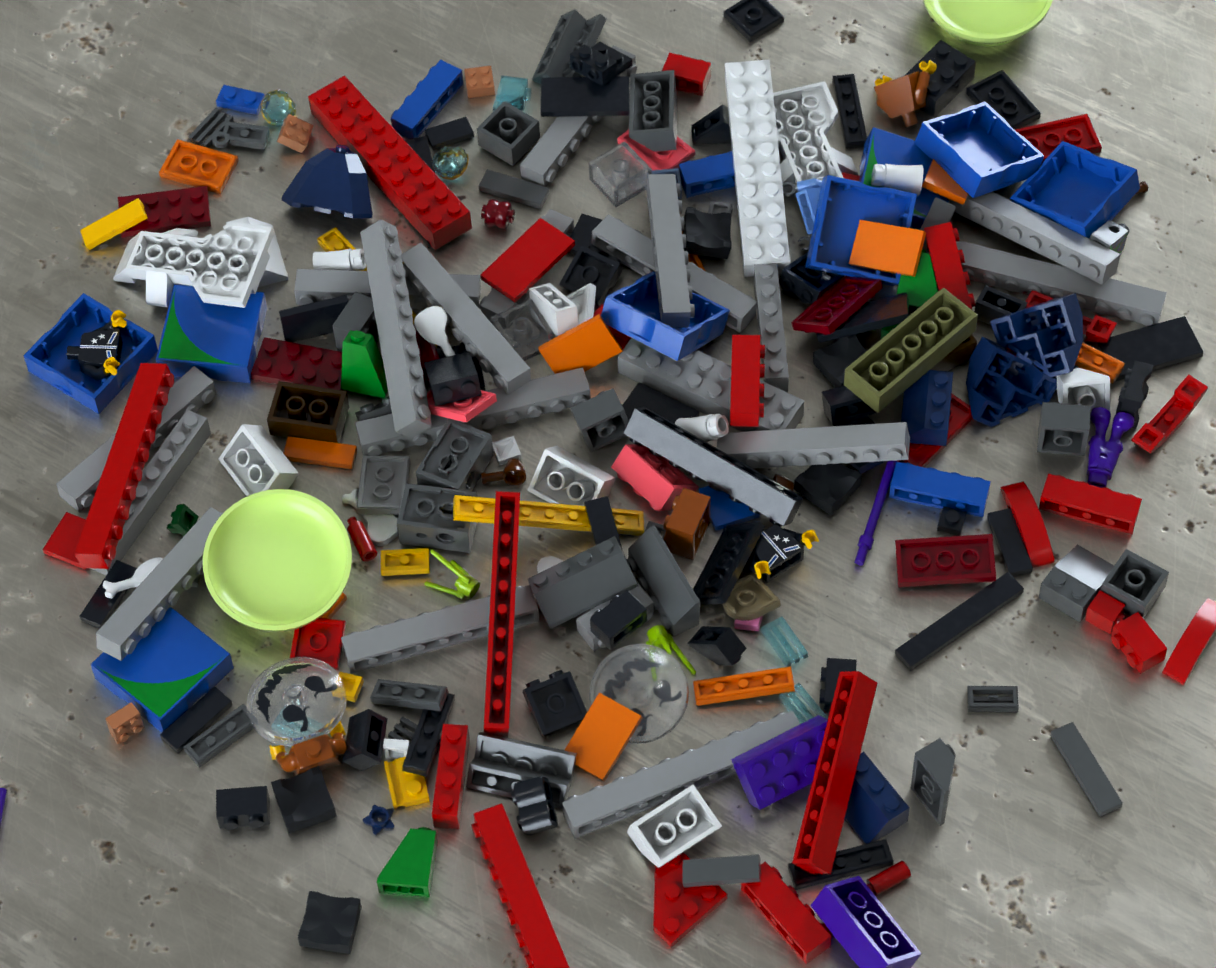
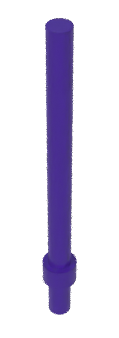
M887 461L864 534L860 536L857 544L859 549L854 561L857 565H864L868 550L872 548L874 542L873 534L897 461Z

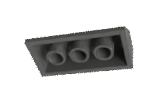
M674 70L630 74L629 138L654 152L677 150V84Z
M653 525L628 548L627 561L632 572H635L638 576V584L644 591H647L654 602V611L658 610L660 613L662 625L666 630L669 629L674 637L699 625L700 601L655 525Z
M615 536L527 579L550 629L611 600L618 594L621 595L626 590L629 591L639 586Z

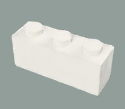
M551 283L529 288L532 314L556 336L579 325L577 306Z

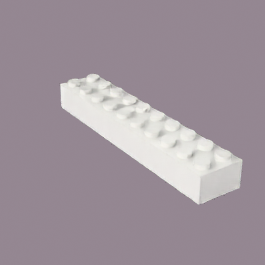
M770 59L725 63V82L744 277L754 276V265L777 263L778 274H781L782 269L790 264Z

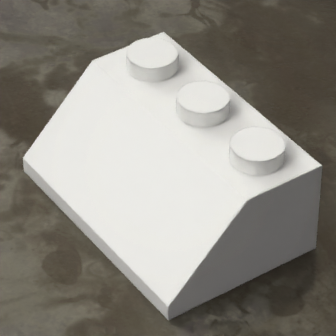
M250 217L226 222V225L234 222L273 228L271 224ZM275 233L268 249L270 258L258 287L289 280Z
M242 424L218 458L246 496L266 490L289 489L299 475L298 471L262 425Z
M553 446L544 450L527 491L549 503L584 506L586 501L609 496L616 477L559 446Z
M691 785L632 823L627 833L639 851L660 868L720 829L722 825L695 786Z

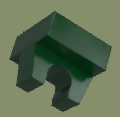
M179 504L176 506L175 511L171 513L172 521L171 524L167 525V529L171 533L185 536L196 524L199 516L185 504Z

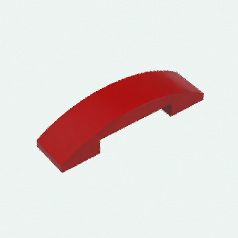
M1032 290L1025 302L1028 303L1027 307L1053 298ZM1095 315L1093 319L1083 316V334L1087 336L1085 341L1108 342L1117 323Z
M1188 374L1175 389L1172 398L1149 424L1145 423L1131 441L1150 454L1153 453L1187 419L1208 390V386Z
M1023 481L1002 486L1000 490L1007 508H1011L1032 567L1054 563V555L1045 524L1027 485Z
M1208 598L1197 611L1162 671L1163 674L1182 684L1186 683L1199 657L1216 631L1215 601Z

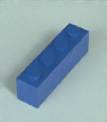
M441 59L435 66H432L423 81L418 82L412 94L408 95L400 108L392 113L391 124L396 132L406 139L420 137L464 84L462 70Z
M732 151L679 164L681 185L686 198L736 187Z
M896 462L889 498L943 509V506L966 511L968 515L983 518L991 481L980 477L963 476L956 472L949 473L931 467L924 468L911 463Z

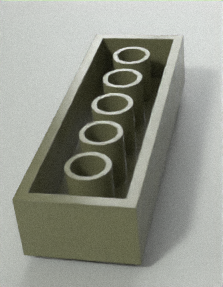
M943 287L845 369L844 386L879 413L976 331L978 314Z

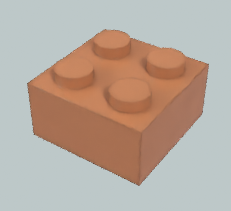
M491 65L464 69L468 99L495 95Z
M288 114L283 121L277 142L302 153L307 147L314 125Z
M132 702L105 718L109 732L118 744L126 741L130 736L139 733L144 728L141 715Z

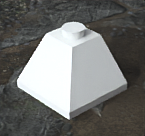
M1076 368L1070 373L1057 376L1059 404H1081L1083 406H1091V410L1095 407H1103L1110 411V377L1082 368Z

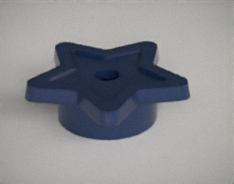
M373 805L369 816L363 818L362 821L372 826L374 835H377L383 829L394 828V824L390 819L394 809H385Z

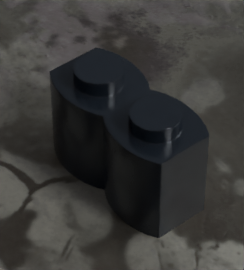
M539 776L514 783L512 800L519 808V815H517L519 829L531 835L558 827L548 778Z

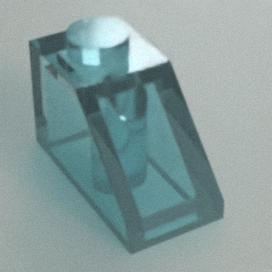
M502 75L493 111L503 101L523 111L526 101H530L532 89L528 88V79Z

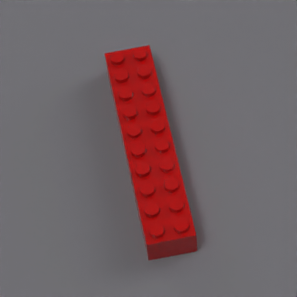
M345 75L308 96L311 114L339 145L348 146L349 150L358 154L367 176L423 238L429 241L434 250L472 229L470 211Z

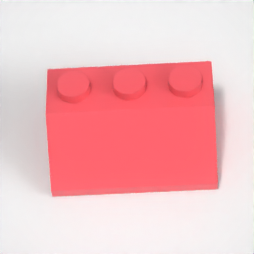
M625 445L611 466L617 472L619 479L628 482L637 495L647 499L650 502L649 505L659 512L673 510V501L676 496H680L683 488L695 492L699 488L680 469L669 464L668 459L651 454L649 448L644 445Z

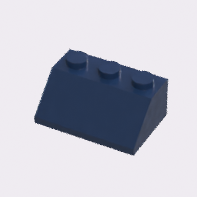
M929 370L904 391L901 422L907 423L910 443L947 446L953 372Z
M862 752L860 753L844 819L864 844L880 840L908 822L910 807L866 753Z

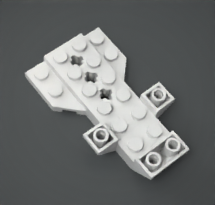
M825 81L773 93L778 147L783 161L780 163L782 186L785 182L797 184L798 181L813 178L822 181L823 177L827 175L843 178L841 172L858 175L852 158L831 148L825 136L838 119L837 107ZM791 186L783 187V193L791 192L793 188Z
M234 222L223 226L224 230L213 236L209 234L204 238H197V230L175 228L164 233L140 231L128 242L113 279L114 281L135 283L136 279L146 280L147 305L168 307L174 287L173 284L194 286L203 303L245 308L250 294H256L270 258L268 249L275 232L272 227Z

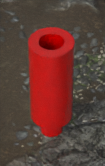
M354 516L350 517L347 520L349 524L347 531L361 560L364 562L373 560L378 553L363 522L357 521Z
M900 861L867 879V886L877 896L910 878L911 872L904 861Z

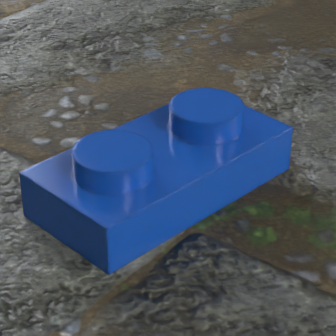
M223 85L216 99V105L221 108L258 115L265 94Z

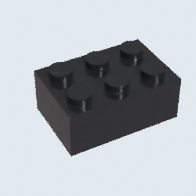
M942 40L905 74L908 75L917 71L919 73L922 72L919 68V63L922 61L928 64L929 60L936 64V71L930 74L925 107L920 108V110L933 118L974 79L976 66L975 60Z

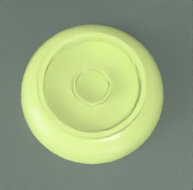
M923 0L929 15L950 35L967 44L983 47L1003 45L1027 34L1041 23L1052 4V0Z
M289 489L261 491L233 504L213 525L203 552L205 582L211 596L219 607L241 624L258 630L275 632L303 627L314 622L329 611L345 589L352 563L350 539L337 514L319 499L309 494Z

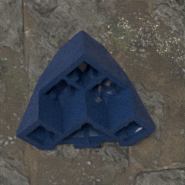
M336 145V148H327L307 160L281 199L292 207H314V211L331 214L332 210H335L348 218H372L373 216L366 171L358 154L349 150V147L344 145Z
M1076 293L1033 305L990 321L996 342L1004 348L1008 347L1017 353L1016 356L1030 365H1036L1050 378L1073 371L1083 342V314Z
M982 336L970 357L966 378L972 418L993 427L1000 424V420L1009 416L1012 418L1028 411V408L1039 403L1042 405L1043 402H1049L1057 389V378H1050L1036 365H1030L1016 356L1017 353Z

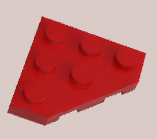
M684 852L660 868L655 865L653 929L671 948L727 899V893L718 885L683 886V860H690Z

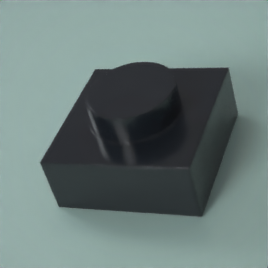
M943 506L937 531L961 536L967 512Z

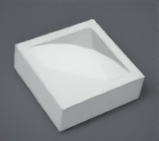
M514 436L492 442L493 452L499 466L507 464L510 459H522Z
M384 739L383 749L385 758L397 759L406 757L410 747L409 740Z

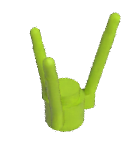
M432 549L430 551L431 554L458 576L455 582L457 590L428 581L424 583L425 586L455 595L461 600L465 596L471 599L479 590L480 582L466 572L455 560L449 562Z
M663 625L653 626L647 631L649 641L646 642V646L649 650L651 662H656L655 648L657 651L666 650L667 654L671 655L670 645L693 675L696 674V670L674 642L671 634L667 633ZM652 667L653 680L657 682V667Z

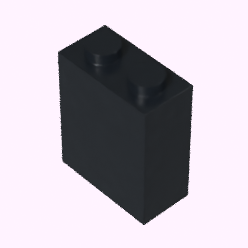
M470 352L424 362L428 384L436 406L482 395L478 374Z

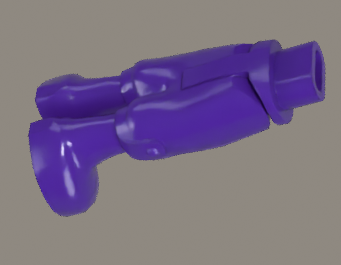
M1095 407L1090 412V419L1095 426V435L1088 442L1090 448L1086 473L1089 476L1087 483L1106 488L1108 480L1112 478L1119 454L1123 451V444L1120 439L1125 432L1133 427L1135 419L1129 413L1119 412L1115 414L1112 422L1111 436L1106 441L1105 436L1110 423L1111 413L1103 407Z

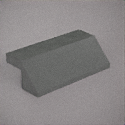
M575 9L561 15L532 80L541 83V77H581L580 73L570 69V54L584 44L589 47L594 46L607 19L602 14L586 20Z
M480 732L477 738L474 759L469 764L466 788L512 798L514 783L544 776L548 778L554 807L562 809V802L567 799L573 779L577 753Z

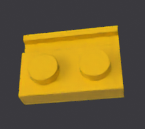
M406 757L397 758L391 762L384 761L394 810L401 806L409 807L430 802L425 777L402 771Z

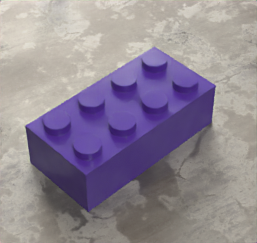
M817 715L731 759L750 805L761 810L812 784L828 719Z
M860 876L825 885L810 905L859 968H911L922 954Z

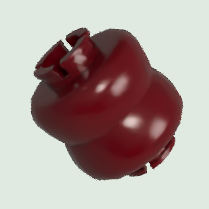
M490 199L487 205L484 204L481 212L484 213H481V219L484 218L486 226L506 229L509 223L513 224L515 210H512L511 203Z

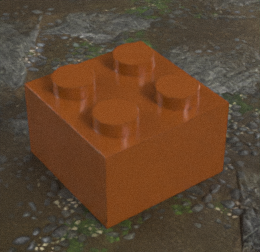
M683 488L680 496H676L673 501L672 514L667 515L663 528L666 529L663 540L672 554L694 560L711 522V497Z

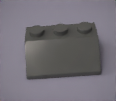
M941 738L915 752L911 789L940 826L945 822L956 757L952 747L949 744L945 745Z

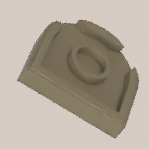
M754 573L738 580L727 602L723 604L725 612L730 617L742 621L757 619L781 606L780 599L761 579H757Z

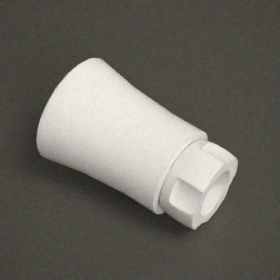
M874 164L871 176L872 186L887 187L915 193L919 196L923 182V165Z
M362 249L314 252L313 268L316 270L360 271L366 269L365 255Z
M721 414L679 418L675 422L676 425L705 442L717 440L729 432V422L725 415Z

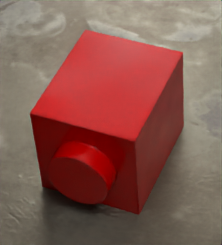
M1099 591L1087 608L1085 620L1111 635L1113 626L1126 618V615H1124L1126 604Z

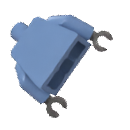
M813 178L798 181L797 184L785 182L783 187L791 186L793 189L790 193H784V195L791 197L796 194L807 234L810 235L813 230L822 181ZM803 236L798 240L799 242L802 239H807L810 245L811 237ZM809 245L807 247L802 248V250H808Z

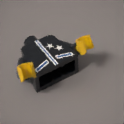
M116 310L111 315V320L104 326L92 332L82 334L80 346L67 347V359L78 360L81 372L96 381L116 375L118 372L117 368L120 366L123 347L122 336L118 328H124L127 325V321L123 319L126 317V314Z
M772 525L766 530L763 529L747 561L748 570L756 574L757 579L763 577L768 583L804 559V546L807 549H811L813 546L811 542L819 541L816 532L808 530L804 533H797L785 528L782 529L778 525Z

